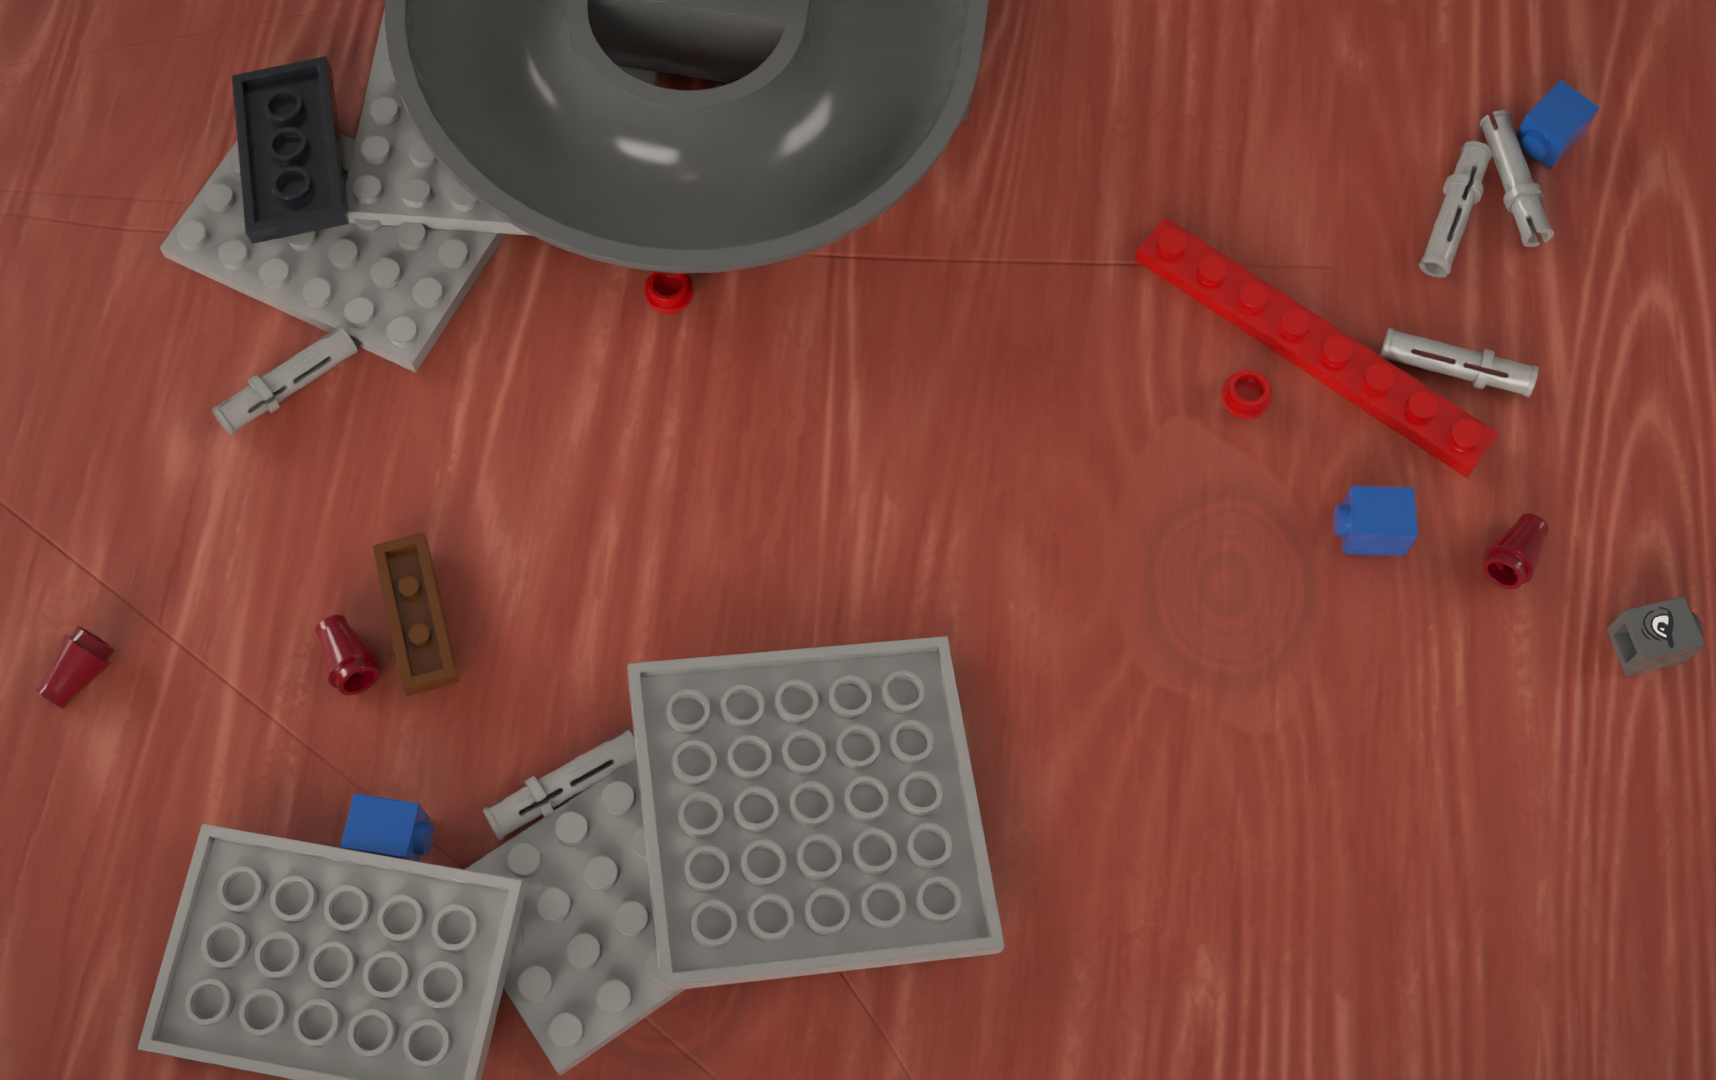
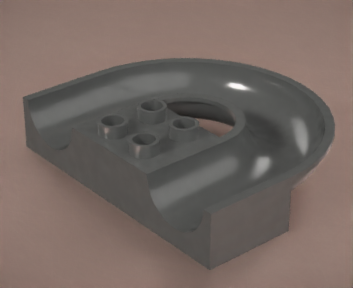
M385 0L384 24L393 75L399 95L414 127L434 157L458 184L489 210L520 230L555 247L596 261L638 270L676 274L718 273L760 267L796 258L830 245L868 225L897 204L926 176L945 152L961 122L967 121L982 55L989 0ZM619 66L729 84L705 90L683 91L667 89L639 80L622 70Z

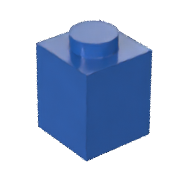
M1560 80L1524 118L1516 134L1522 150L1529 157L1538 160L1551 170L1583 137L1600 107Z
M1351 486L1342 504L1335 506L1333 516L1335 535L1342 536L1343 554L1405 556L1418 537L1414 488Z
M354 793L340 848L419 862L420 856L428 855L434 835V825L432 822H429V816L419 803Z

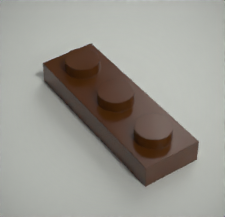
M424 532L373 545L404 692L407 696L460 682L429 543Z

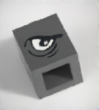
M1685 596L1624 610L1607 628L1626 677L1686 663L1705 646L1701 621L1695 613L1691 612Z

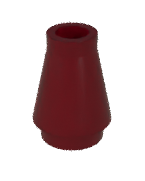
M1527 513L1521 515L1517 523L1484 552L1483 572L1486 577L1495 585L1505 589H1517L1522 584L1529 582L1533 577L1544 538L1549 532L1547 523L1541 517Z
M332 615L323 619L317 625L316 633L320 639L329 684L334 688H338L340 693L344 695H356L368 690L377 682L380 676L378 657L349 626L344 616Z
M77 626L71 636L68 634L64 635L44 681L36 690L37 693L53 704L65 709L72 698L111 665L108 659L115 649L93 633Z

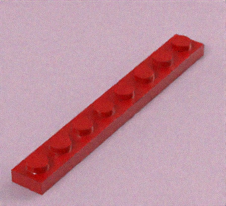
M1164 217L1137 249L1136 261L1467 478L1499 435L1498 432L1167 217Z

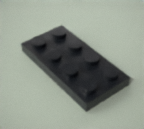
M327 57L232 75L245 233L251 243L254 244L349 224L333 75Z

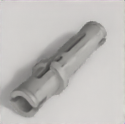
M1505 110L1495 111L1493 115L1498 128L1492 124L1489 115H1486L1480 121V127L1484 132L1488 146L1493 152L1492 157L1506 192L1503 202L1507 211L1513 213L1521 234L1522 244L1526 247L1539 246L1540 243L1536 232L1541 233L1545 243L1554 235L1553 228L1549 224L1541 203L1544 199V194L1540 185L1534 183L1513 127L1510 113Z
M1478 141L1466 142L1461 148V154L1454 173L1447 177L1443 187L1445 198L1433 226L1425 253L1419 263V268L1422 272L1429 276L1443 278L1451 272V265L1464 234L1473 204L1480 201L1484 191L1481 182L1489 160H1491L1493 155L1491 148L1484 143Z
M339 325L335 327V330L298 352L261 378L255 375L248 379L249 385L218 406L212 407L211 411L224 430L231 436L235 431L267 410L271 414L280 408L278 403L314 381L343 360L358 353L357 347L348 333Z
M1392 328L1387 330L1380 356L1384 359L1472 381V387L1484 389L1485 385L1523 394L1526 397H1530L1539 367L1535 365L1530 366L1494 356L1495 352L1490 349L1484 348L1482 352H1477L1437 340L1394 331ZM1416 349L1454 360L1453 362H1448L1413 353L1411 350ZM1470 363L1484 368L1505 372L1506 374L1502 376L1486 372L1480 369L1463 366V364Z
M626 728L617 736L576 757L574 760L537 780L532 776L524 781L526 787L494 805L482 809L498 840L503 839L505 835L541 815L546 818L553 814V808L587 790L624 765L636 760L634 737Z

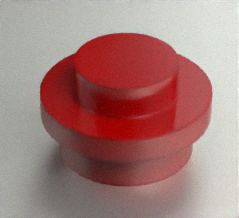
M653 271L645 282L644 294L648 305L652 309L663 314H674L684 310L691 303L694 296V287L687 273L676 274Z
M1242 370L1232 374L1225 381L1221 391L1224 407L1232 415L1242 419H1254L1262 416L1269 409L1273 398L1272 388L1267 378L1255 370Z

